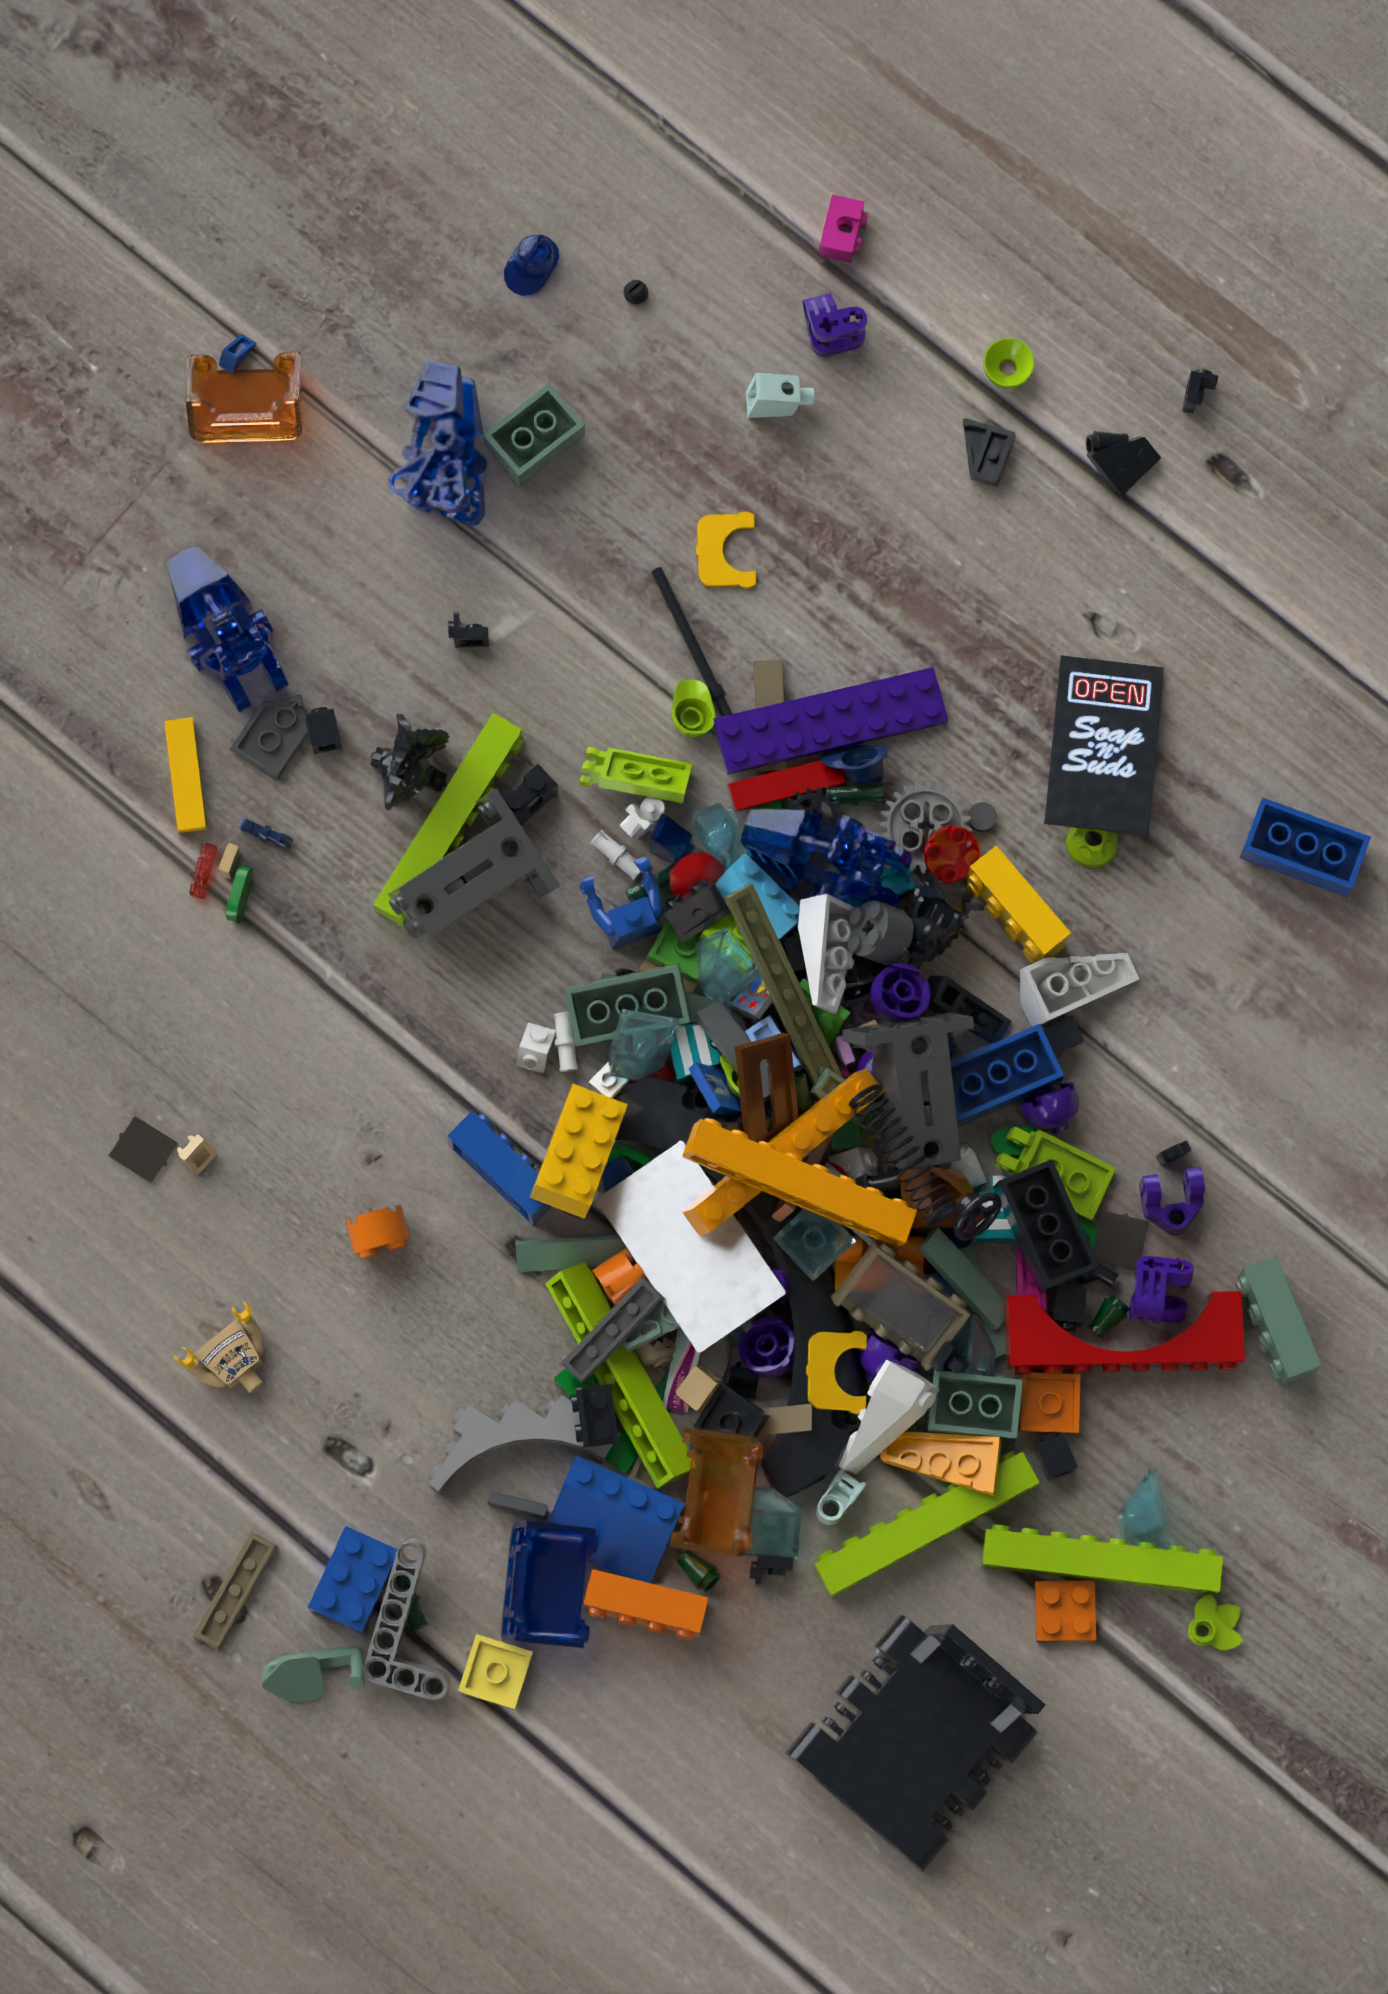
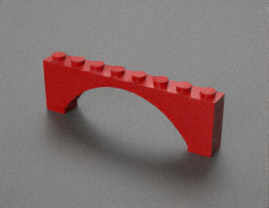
M1241 1291L1211 1292L1207 1296L1206 1307L1183 1333L1156 1347L1137 1351L1103 1349L1074 1337L1060 1327L1037 1302V1294L1007 1295L1004 1299L1007 1370L1015 1369V1374H1031L1032 1369H1044L1046 1374L1061 1373L1062 1369L1073 1368V1373H1089L1091 1368H1102L1104 1373L1120 1372V1368L1132 1367V1372H1147L1149 1367H1161L1163 1372L1178 1371L1179 1367L1190 1366V1371H1206L1208 1366H1219L1221 1371L1236 1370L1237 1366L1245 1362Z

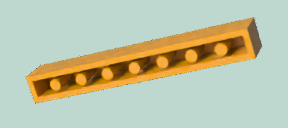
M867 1068L854 1072L842 1084L838 1085L768 1143L776 1147L775 1150L783 1154L793 1153L803 1158L855 1116V1109H851L848 1106L850 1100L862 1090L878 1084ZM867 1094V1095H865L864 1097H862L859 1101L863 1100V1099H864L865 1097H867L869 1094ZM870 1101V1102L867 1103L866 1105H864V1106L858 1108V1110L856 1111V1113H859L862 1109H864V1108H865L868 1104H870L872 1101ZM726 1176L682 1211V1213L699 1236L711 1233L758 1195L761 1190Z
M705 1118V1120L701 1119L693 1125L682 1155L683 1158L896 1248L906 1243L917 1210L909 1207L910 1204L898 1198L891 1200L882 1196L883 1192L876 1188L866 1187L865 1189L858 1186L856 1181L850 1177L832 1175L829 1173L828 1168L818 1164L811 1166L804 1163L802 1158L796 1154L778 1152L775 1150L776 1147L770 1143L752 1141L742 1131L726 1130L716 1120Z

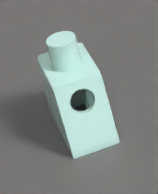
M756 373L746 390L747 418L792 416L799 405H813L814 389L800 388L799 377L795 375Z

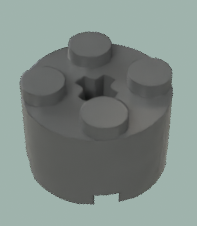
M877 900L868 901L860 908H854L850 913L851 936L848 940L847 948L850 952L886 966L895 964L903 957L900 953L904 947L909 948L912 942L913 921L911 917L905 914L904 910Z

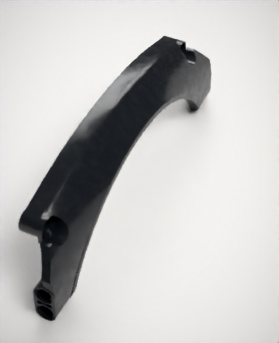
M645 1077L626 1085L613 1098L628 1104L615 1140L635 1141L665 1151L679 1141H683L686 1145L693 1125L699 1120L723 1117L724 1115L713 1113L709 1106L706 1108L703 1106V1094L699 1087L690 1090L689 1086L652 1077ZM700 1165L703 1171L718 1182L726 1177V1175ZM761 1191L746 1203L744 1207L761 1229L775 1255L780 1270L786 1272L790 1280L787 1293L794 1327V1367L787 1406L810 1404L808 1400V1376L806 1375L810 1338L818 1332L849 1334L855 1330L849 1311L842 1305L836 1306L832 1301L831 1295L836 1292L835 1272L805 1209L796 1206L789 1216L783 1221L778 1222L771 1216L780 1198ZM848 1349L836 1361L834 1369L835 1378L839 1387L845 1393L856 1397L866 1396L867 1409L870 1400L867 1394L868 1388L864 1368L861 1366L859 1359L860 1349ZM812 1406V1431L776 1434L775 1440L761 1462V1467L777 1501L795 1495L824 1480L829 1473L836 1471L849 1438L853 1434L852 1431L859 1429L861 1420L858 1423H854L848 1410H823Z

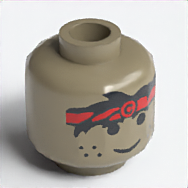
M669 1333L634 1349L644 1367L651 1366L652 1370H655L673 1360L672 1355L675 1353L676 1347Z

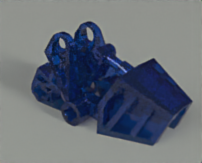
M427 360L403 407V410L415 419L411 444L405 446L402 450V456L408 463L391 473L388 479V487L391 492L403 497L404 501L415 509L430 513L436 507L442 509L441 515L449 520L468 526H475L485 517L484 485L479 476L487 468L485 456L474 448L475 436L484 434L475 380L461 376V368L458 366ZM429 429L434 431L431 437L433 447L429 450L423 449L421 447L424 437L427 436ZM400 476H406V486L395 489L396 479ZM474 478L475 486L469 491L467 479ZM413 498H418V499H419V500L416 501V502H412V501H411ZM470 504L476 509V511L471 513V517L466 515L470 511Z
M197 546L183 550L169 559L166 563L183 638L185 639L193 634L198 644L186 650L197 671L200 672L207 669L216 674L239 713L251 707V703L237 676L250 673L261 664L266 677L276 692L289 686L281 666L273 655L270 633L274 630L264 611L260 609L249 615L244 607L250 603L247 595L229 574ZM209 611L213 615L210 622L220 641L218 645L202 620L207 617L206 613Z
M750 810L744 824L740 842L753 860L797 890L800 880L815 884L811 897L828 894L839 900L852 898L863 903L877 900L897 907L900 897L890 888L883 887L879 879L883 874L884 865L902 871H909L913 856L905 848L895 846V841L863 827V823L845 816L838 817L834 828L820 823L823 814L808 810ZM808 851L826 853L825 859L840 870V873L837 874L807 864Z

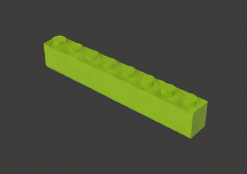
M492 713L375 900L373 906L377 913L405 928L407 922L401 914L397 915L389 904L391 898L388 893L463 844L465 840L463 833L468 825L473 827L479 818L477 811L479 806L476 801L495 790L493 787L494 783L498 778L503 779L510 767V764H508L509 759L513 754L517 756L525 743V740H523V729Z
M586 1262L561 1270L545 1283L578 1345L612 1310ZM621 1344L594 1374L600 1385L611 1384L614 1411L655 1486L659 1489L681 1480L698 1466L635 1351L628 1352Z
M1011 1451L1000 1457L995 1497L950 1484L946 1487L948 1492L938 1497L936 1493H933L920 1501L922 1503L921 1507L913 1511L910 1507H907L895 1514V1521L887 1525L882 1521L869 1528L871 1534L861 1539L856 1535L843 1542L845 1548L835 1553L830 1549L817 1556L816 1558L819 1562L814 1564V1569L830 1598L1037 1487L1040 1482L1023 1451L1017 1455L1014 1451Z
M992 1525V1529H986L984 1532L981 1567L1214 1595L1220 1592L1223 1556H1217L1215 1550L1199 1549L1198 1553L1186 1552L1187 1547L1170 1545L1169 1550L1157 1549V1544L1150 1542H1139V1546L1127 1545V1540L1114 1538L1110 1539V1543L1098 1542V1537L1090 1535H1080V1539L1068 1538L1069 1534L1064 1532H1051V1536L1039 1535V1530L1022 1528L1021 1533L1009 1531L1010 1527L1004 1525Z

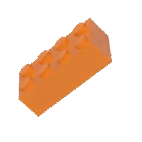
M592 1569L583 1605L584 1610H587L589 1613L588 1616L606 1620L607 1616L617 1618V1623L621 1625L635 1627V1623L647 1625V1631L664 1634V1630L676 1632V1638L693 1641V1637L700 1638L709 1598Z

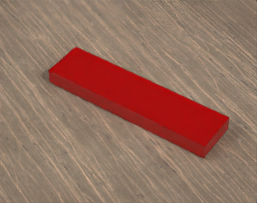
M822 760L731 782L728 783L727 787L736 813L796 798L797 791L802 795H806L807 787L811 788L812 793H816L819 787L824 791L844 786L846 782L842 769L827 767L823 764Z

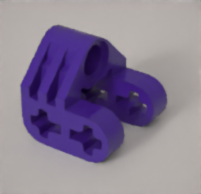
M830 293L802 300L807 332L814 353L826 357L856 350L864 344L867 315L862 308L848 307L838 310ZM855 315L856 319L861 320H859V323L855 321L849 322L850 316ZM858 335L857 340L852 341L851 336ZM821 341L830 342V347L825 348L824 344L819 343Z
M1201 1167L1185 1169L1182 1184L1186 1203L1167 1204L1164 1208H1161L1160 1205L1162 1195L1158 1174L1142 1176L1139 1190L1144 1218L1170 1235L1182 1234L1199 1213L1204 1203L1205 1183ZM1178 1214L1183 1218L1184 1223L1174 1225L1169 1221L1168 1216Z
M1154 1256L1140 1257L1136 1265L1135 1288L1129 1306V1321L1135 1322L1136 1319H1141V1323H1147L1148 1320H1151L1153 1324L1158 1325L1160 1322H1183L1186 1317L1188 1304L1180 1297L1165 1295L1166 1285L1187 1286L1191 1284L1194 1266L1190 1262L1181 1259Z

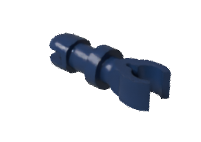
M243 817L237 827L240 830L260 837L262 842L270 841L283 849L291 848L282 843L283 839L293 842V838L289 835L280 834L271 830L272 827L269 825L264 827Z

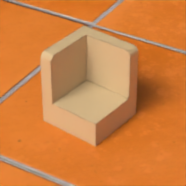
M695 1365L676 1391V1395L695 1411L703 1412L720 1383L724 1381L706 1366Z

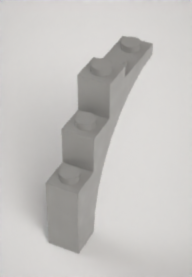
M563 1395L558 1400L553 1398L544 1410V1413L547 1415L545 1419L515 1399L512 1405L507 1403L499 1413L498 1418L501 1420L499 1424L469 1404L466 1410L460 1408L452 1420V1423L455 1424L453 1431L461 1438L459 1441L453 1439L445 1451L448 1457L442 1465L437 1463L428 1476L431 1480L429 1486L441 1494L451 1480L472 1462L495 1450L515 1444L536 1442L561 1444L584 1451L603 1462L614 1444L583 1448V1442H577L575 1425L580 1424L579 1412L573 1413L571 1401Z

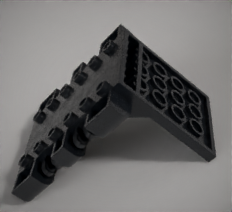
M899 1615L874 1645L896 1667L893 1669L877 1655L872 1659L874 1665L888 1675L880 1683L869 1671L863 1670L861 1672V1677L876 1689L874 1693L857 1678L849 1675L835 1693L857 1711L856 1715L837 1701L833 1707L841 1716L850 1721L844 1729L840 1728L832 1718L827 1716L821 1720L837 1735L836 1739L834 1740L822 1728L810 1722L786 1750L785 1754L917 1869L923 1872L949 1841L943 1833L929 1822L930 1818L932 1817L948 1831L952 1828L951 1822L937 1812L943 1803L955 1815L961 1817L965 1812L949 1797L950 1794L954 1795L967 1808L974 1811L988 1793L968 1775V1772L970 1771L986 1785L990 1782L989 1775L975 1765L983 1757L994 1769L999 1770L1003 1766L998 1759L987 1751L989 1747L1009 1764H1012L1038 1733L1020 1715L1039 1714L1046 1704L954 1624L932 1625L923 1632L908 1618Z

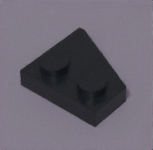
M964 418L963 427L971 480L998 487L1015 442L1016 434L1012 431Z
M1142 436L1086 454L1119 496H1123L1161 459L1146 437Z

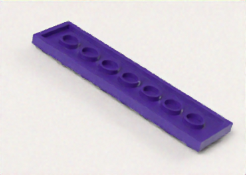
M932 667L713 718L726 773L730 775L947 724L948 716L935 670Z

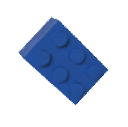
M345 1526L308 1605V1609L313 1613L364 1635L388 1584L398 1549Z

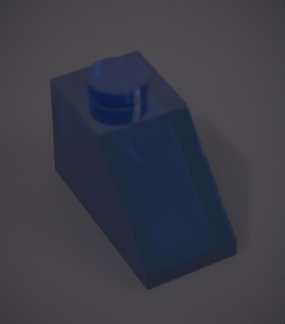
M662 813L649 838V853L676 865L681 858L694 852L695 845L692 844L693 835L669 816Z

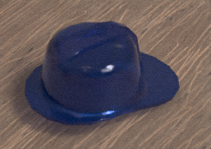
M542 234L524 238L516 246L506 263L504 281L507 287L515 294L522 296L532 295L540 291L559 261V249L556 243Z

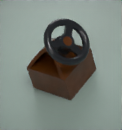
M932 1167L928 1172L913 1179L906 1187L907 1190L916 1188L931 1176L938 1174L939 1177L936 1180L920 1188L913 1195L912 1199L921 1198L938 1185L945 1184L943 1189L926 1198L918 1208L922 1209L931 1206L935 1201L948 1193L951 1194V1197L933 1207L925 1215V1218L939 1207L951 1201H956L958 1208L949 1217L932 1226H927L922 1219L925 1211H917L911 1230L930 1232L932 1228L939 1227L942 1232L954 1230L956 1237L960 1240L973 1239L986 1231L997 1218L1002 1205L1000 1196L994 1192H987L975 1198L967 1177L960 1170ZM922 1168L906 1170L900 1177V1180L912 1177ZM901 1182L902 1200L910 1204L909 1207L916 1210L919 1201H910L912 1192H905L903 1189L906 1182ZM988 1201L993 1202V1205L986 1208L982 1205Z

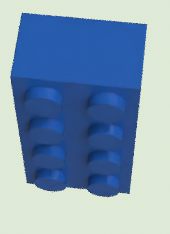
M1262 797L1239 858L1348 897L1355 884L1371 837Z
M1040 1023L950 1062L957 1127L1062 1083L1064 1078L1063 1071Z
M471 1111L447 1135L450 1148L534 1226L553 1207L529 1198L538 1176L534 1168V1162L524 1153L519 1156L513 1148V1142L503 1133L498 1136L492 1128L493 1124L482 1113L477 1116Z

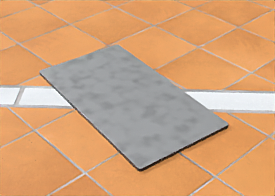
M679 1141L598 1197L596 1202L653 1287L665 1298L663 1302L696 1351L701 1354L784 1297L786 1291L734 1215L730 1216L711 1233L700 1236L684 1216L682 1211L710 1190L713 1184L699 1164L682 1157L686 1145L683 1141Z

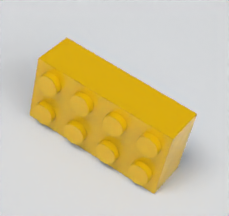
M997 845L970 866L966 880L968 882L966 885L968 890L974 893L975 898L981 897L987 904L985 906L986 911L994 920L999 919L1004 924L1005 928L1003 929L1006 935L1013 942L1017 940L1024 948L1022 952L1029 962L1033 964L1044 958L1054 957L1067 946L1071 932Z
M572 1084L529 1198L585 1219L628 1104Z

